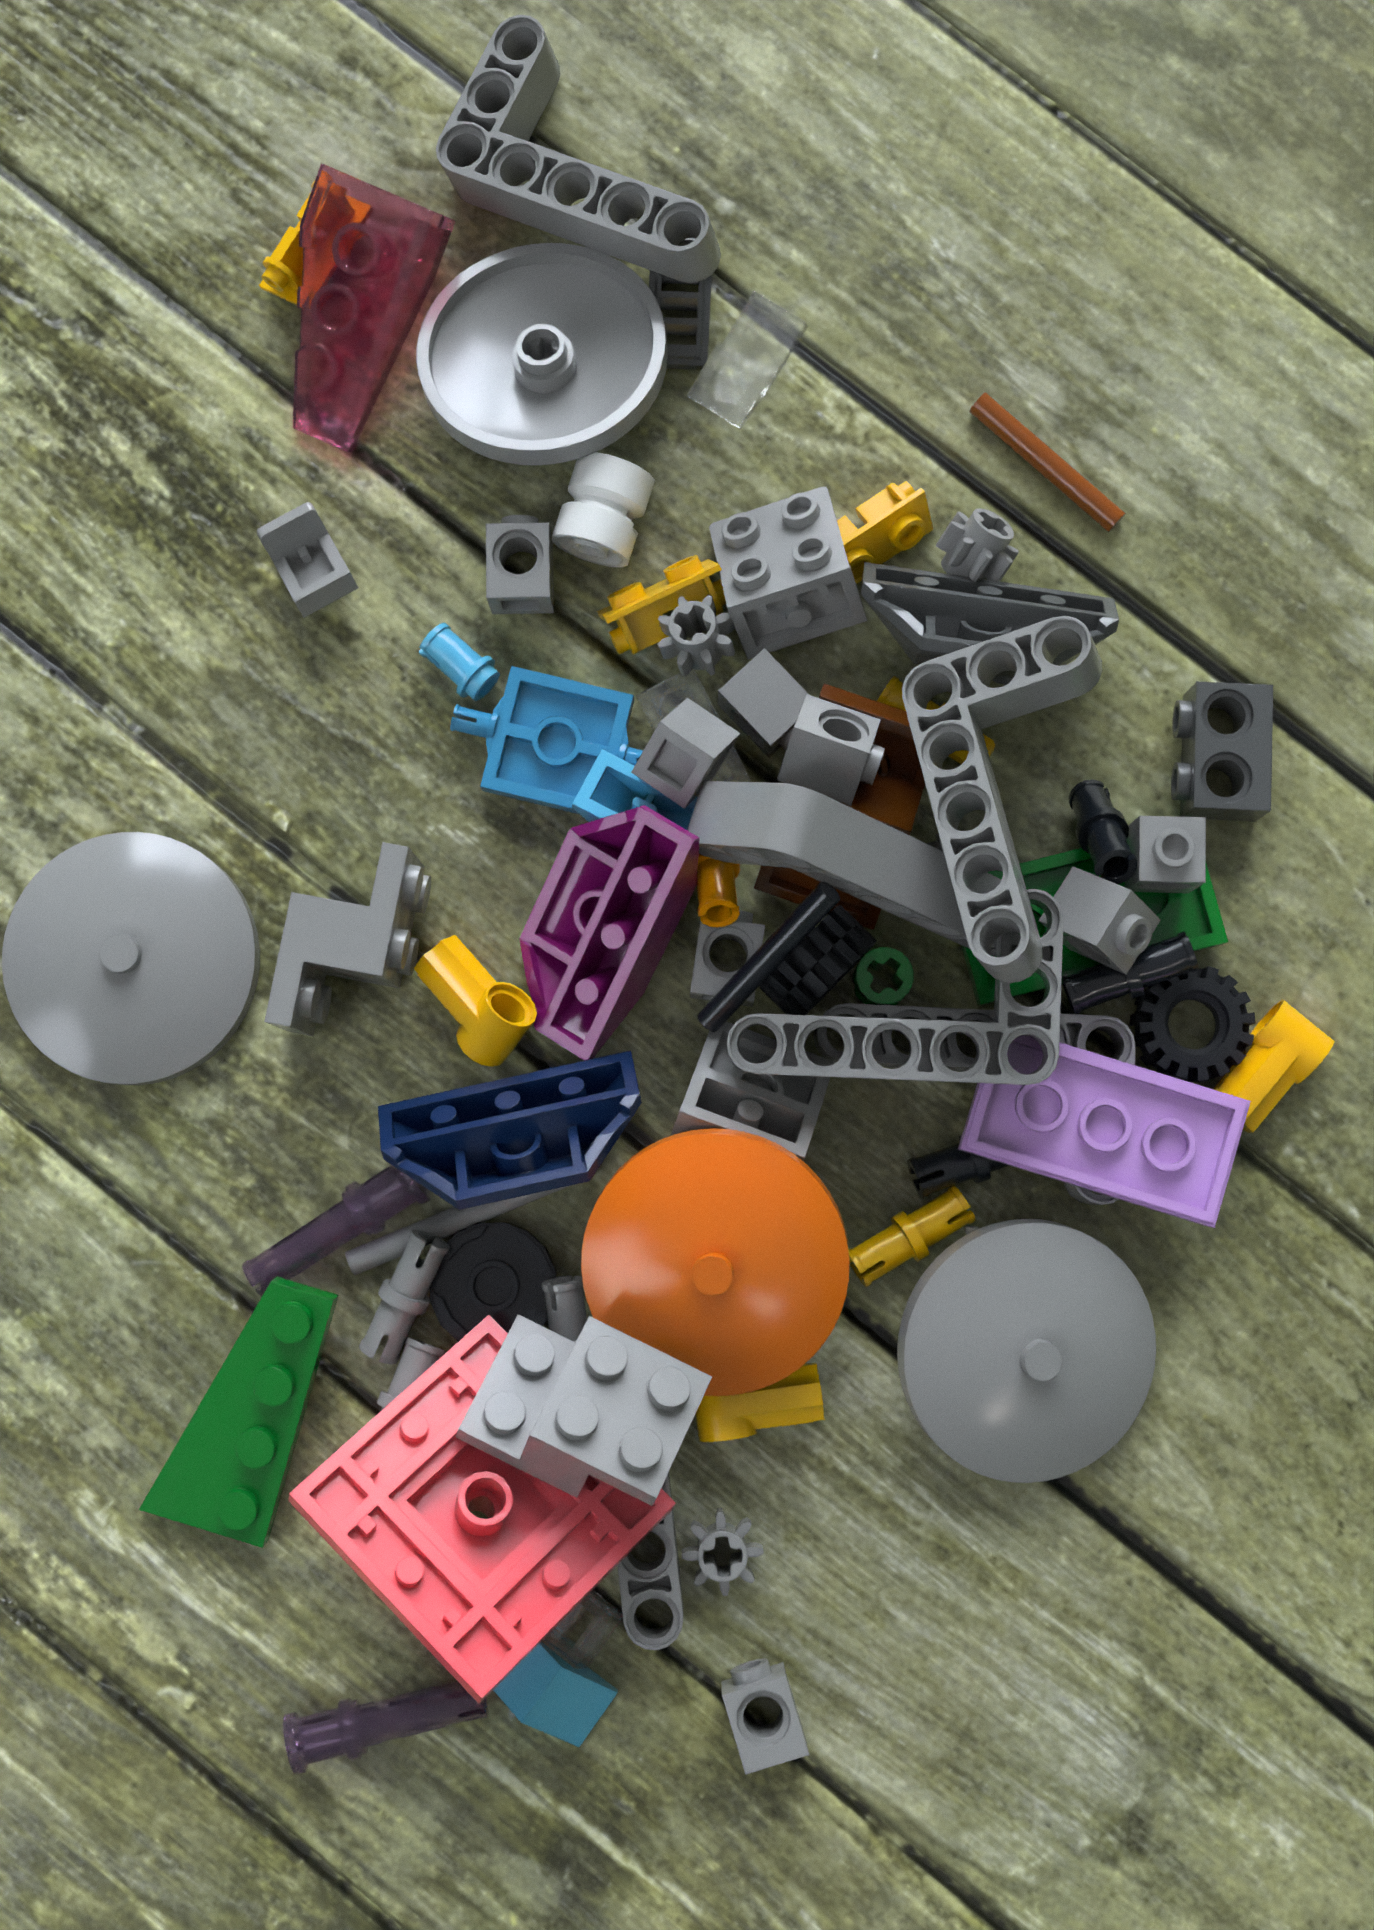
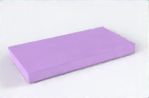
M1021 1035L1015 1038L1009 1045L1007 1052L1008 1062L1017 1072L1030 1074L1037 1070L1042 1062V1048L1034 1038ZM1059 1042L1057 1066L1050 1077L1042 1082L1030 1085L977 1083L958 1150L1203 1226L1215 1228L1251 1101Z

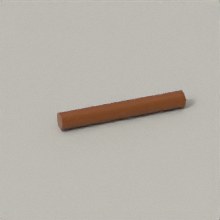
M986 392L971 407L969 412L1106 531L1110 532L1126 514Z

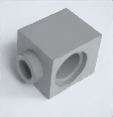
M509 515L503 517L501 523L486 524V598L492 614L554 613L553 542L549 522L539 523L538 518L530 515ZM517 552H527L537 558L533 568L523 574H513L505 570L506 560Z
M764 648L718 690V706L769 758L780 747L786 751L794 725L808 693Z
M807 694L794 725L777 780L814 790L851 806L859 782L872 785L885 748L874 745L873 742L881 719Z
M687 697L659 722L631 773L685 809L699 795L703 782L714 779L740 733Z
M1139 816L1128 825L1129 836L1127 842L1132 854L1136 857L1137 869L1134 875L1125 881V888L1133 892L1190 893L1206 883V817Z
M1076 867L1071 868L1054 895V898L1062 908L1063 944L1069 950L1127 975L1139 954L1147 948L1152 933L1160 922V919L1132 890ZM1043 913L1039 922L1047 928V918L1045 913Z
M740 910L738 919L733 924L725 927H709L700 921L690 998L710 1001L738 971L724 972L712 964L709 954L716 943L722 940L738 942L744 948L747 960L762 945L765 925L752 923V913ZM756 990L742 1004L743 1006L753 1007Z
M763 1658L740 1664L731 1669L732 1678L721 1681L722 1698L745 1775L808 1756L809 1750L784 1663L781 1662L770 1666L768 1659ZM757 1697H770L781 1706L779 1716L772 1723L757 1725L749 1721L745 1716L744 1710L747 1704Z

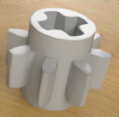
M981 508L975 509L970 518L961 512H957L936 543V547L947 552L941 561L944 571L951 575L970 577L974 582L977 579L1000 582L1019 553L1016 548L1008 545L1014 537L1012 527L999 515Z
M707 595L702 602H687L681 596L678 598L679 606L673 610L670 616L662 615L658 618L662 632L669 636L663 638L658 643V647L663 659H671L678 655L677 665L682 676L686 677L691 669H706L712 676L715 674L714 665L720 661L722 655L734 656L735 654L732 640L725 636L731 633L735 626L729 612L715 616L716 607L712 596Z
M717 1508L715 1514L716 1523L709 1525L707 1528L698 1521L693 1520L691 1522L690 1528L699 1539L698 1546L683 1548L682 1559L687 1561L698 1560L700 1568L694 1576V1585L698 1587L710 1578L719 1582L722 1595L728 1596L730 1589L729 1581L739 1576L749 1583L755 1581L754 1573L747 1565L748 1557H758L764 1554L763 1544L757 1542L746 1543L744 1536L751 1527V1520L748 1517L742 1519L735 1526L726 1522L723 1509ZM721 1536L728 1537L730 1548L741 1549V1552H735L730 1555V1565L718 1566L715 1555L704 1554V1551L714 1549L715 1538Z

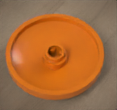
M709 1128L677 1133L645 1147L632 1156L617 1170L599 1195L585 1229L581 1250L583 1288L593 1318L712 1376L704 1396H729L753 1392L768 1387L800 1369L816 1354L833 1331L841 1314L849 1283L850 1260L845 1225L836 1202L819 1176L804 1161L781 1145L755 1134L732 1129Z

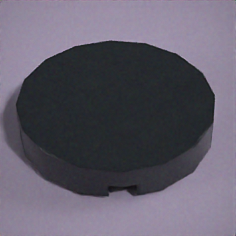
M506 1222L478 1223L456 1233L447 1242L450 1249L444 1256L430 1286V1303L440 1325L458 1342L488 1315L507 1333L518 1314L541 1326L548 1321L545 1295L541 1284L547 1279L557 1277V1269L546 1246L528 1230Z

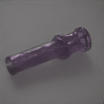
M392 1165L387 1166L361 1184L353 1181L342 1192L343 1200L256 1257L243 1262L244 1274L252 1287L259 1282L260 1286L256 1288V1292L262 1297L270 1282L277 1276L291 1280L361 1233L365 1232L367 1235L374 1233L378 1235L386 1229L385 1222L415 1202L423 1205L430 1201V1191Z
M455 1681L361 1705L357 1699L346 1698L339 1701L337 1708L299 1717L295 1711L290 1712L283 1717V1733L288 1760L293 1773L298 1775L305 1773L309 1764L347 1755L351 1761L361 1759L362 1754L368 1752L369 1746L444 1728L464 1721L468 1722L487 1718L489 1716L487 1698H485L478 1704L462 1685Z

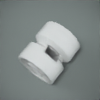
M595 452L577 459L568 485V492L574 498V501L562 504L552 534V542L565 552L595 564L608 567L628 566L638 532L633 528L634 523L632 519L644 516L655 479L640 466L609 454Z

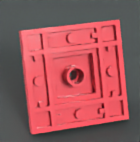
M490 1315L486 1316L289 1493L288 1499L292 1506L478 1704L672 1511L676 1504L662 1488L654 1504L651 1506L591 1475H588L576 1498L456 1438L457 1431L508 1334ZM480 1511L484 1513L488 1519L476 1517L471 1512Z

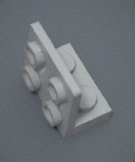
M823 486L804 493H797L789 498L747 512L734 514L709 526L716 560L722 569L719 571L727 609L748 659L754 658L764 648L768 652H773L867 621L827 487Z

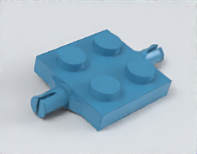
M511 666L504 696L493 709L492 714L461 707L456 704L453 711L455 717H452L450 725L451 731H459L486 738L488 758L480 785L482 791L576 814L579 813L572 808V803L601 749L634 766L643 750L629 747L627 728L634 704V695Z

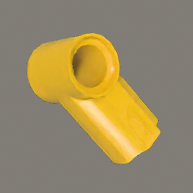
M456 935L441 940L434 948L425 953L414 967V970L418 973L417 976L460 1024L456 1037L463 1053L481 1065L489 1067L501 1065L536 1020L537 1011L531 998L522 989L513 984L496 982Z
M1283 999L1274 1005L1251 1031L1250 1034L1255 1036L1252 1046H1248L1243 1052L1246 1055L1240 1064L1232 1065L1229 1069L1230 1072L1226 1073L1213 1088V1090L1251 1101L1243 1130L1247 1133H1254L1294 1083H1301L1320 1065L1335 1042Z
M804 1364L788 1377L753 1392L729 1396H703L695 1414L699 1442H720L740 1439L757 1434L756 1429L783 1427L825 1420L817 1364Z

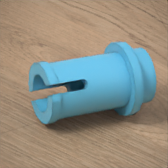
M441 623L432 629L419 647V654L427 658L458 685L456 693L460 697L470 696L474 701H478L490 692L500 677V673L494 668L495 660L489 655L481 657L457 636L446 623Z

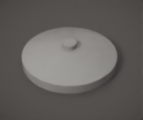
M538 243L518 246L488 256L468 267L440 292L430 306L422 322L416 347L419 379L427 404L439 424L450 436L470 450L490 459L518 465H550L568 462L593 454L616 442L644 417L654 403L664 381L668 360L667 337L663 315L655 296L643 279L631 268L610 255L591 248L565 243Z
M120 832L91 838L72 846L48 862L32 878L17 900L7 924L2 948V973L7 999L16 1020L30 1041L44 1055L68 1071L88 1079L118 1085H146L173 1079L190 1072L214 1056L231 1039L244 1020L254 998L260 969V946L254 917L243 894L230 876L216 863L189 845L169 837L143 832Z
M1015 1219L993 1223L963 1236L947 1247L934 1259L916 1283L902 1315L897 1345L898 1371L904 1396L913 1416L923 1431L939 1448L965 1468L989 1478L1016 1483L1043 1482L1061 1478L1079 1471L1106 1454L1124 1436L1138 1416L1151 1386L1156 1358V1334L1153 1316L1148 1300L1133 1272L1120 1257L1097 1239L1075 1228L1042 1219Z

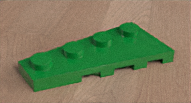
M278 1276L270 1282L139 1510L261 1548L264 1547L269 1540L339 1295Z

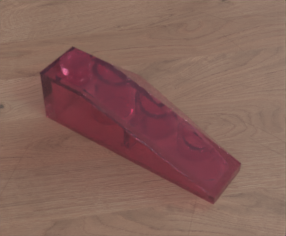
M322 163L300 223L299 247L303 248L302 286H298L297 308L301 309L300 349L295 352L293 428L341 450L352 452L435 279L455 220Z

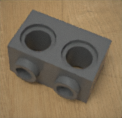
M1196 681L1183 695V700L1176 701L1173 710L1174 738H1182L1181 762H1175L1172 769V799L1180 801V817H1206V820L1256 822L1271 811L1273 685ZM1219 708L1227 712L1233 721V733L1221 734L1215 731L1208 722V709ZM1207 770H1219L1229 777L1232 783L1230 797H1220L1210 791L1206 783Z

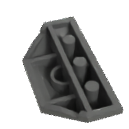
M864 562L861 595L914 664H921L1059 616L1074 617L1084 623L1095 645L1117 631L1119 616L1114 598L985 579H977L974 582L970 577ZM1068 649L1059 653L1054 659L1053 665H1067L1080 655L1081 650ZM1011 670L1003 671L997 674L991 681L1006 685L1014 678L1016 672Z

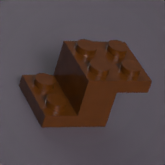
M824 683L819 695L820 699L881 719L873 744L883 747L885 750L872 785L859 782L851 806L845 803L842 804L910 835L925 787V781L906 711ZM761 866L754 889L800 904L821 881L792 868ZM834 888L840 896V901L828 914L841 905L863 927L874 930L881 908Z

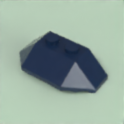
M626 1051L378 1106L380 1149L383 1159L458 1210L588 1182L592 1179L642 1103L632 1052Z

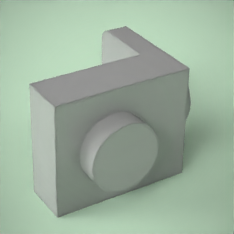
M306 502L257 529V535L272 559L303 618L359 588L312 503Z

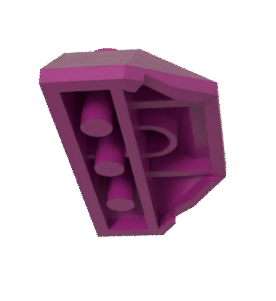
M645 805L569 829L519 937L527 986L537 1011L534 1022L535 1030L584 1061L593 1059L645 993L697 886L700 841L698 836Z

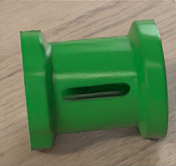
M879 947L869 951L861 958L852 975L855 996L862 1004L895 1006L909 993L913 985L914 970L910 960L902 952L892 947ZM886 964L895 971L891 981L898 988L895 991L892 988L886 987L879 994L869 987L874 977L867 971V968L871 967L879 971Z

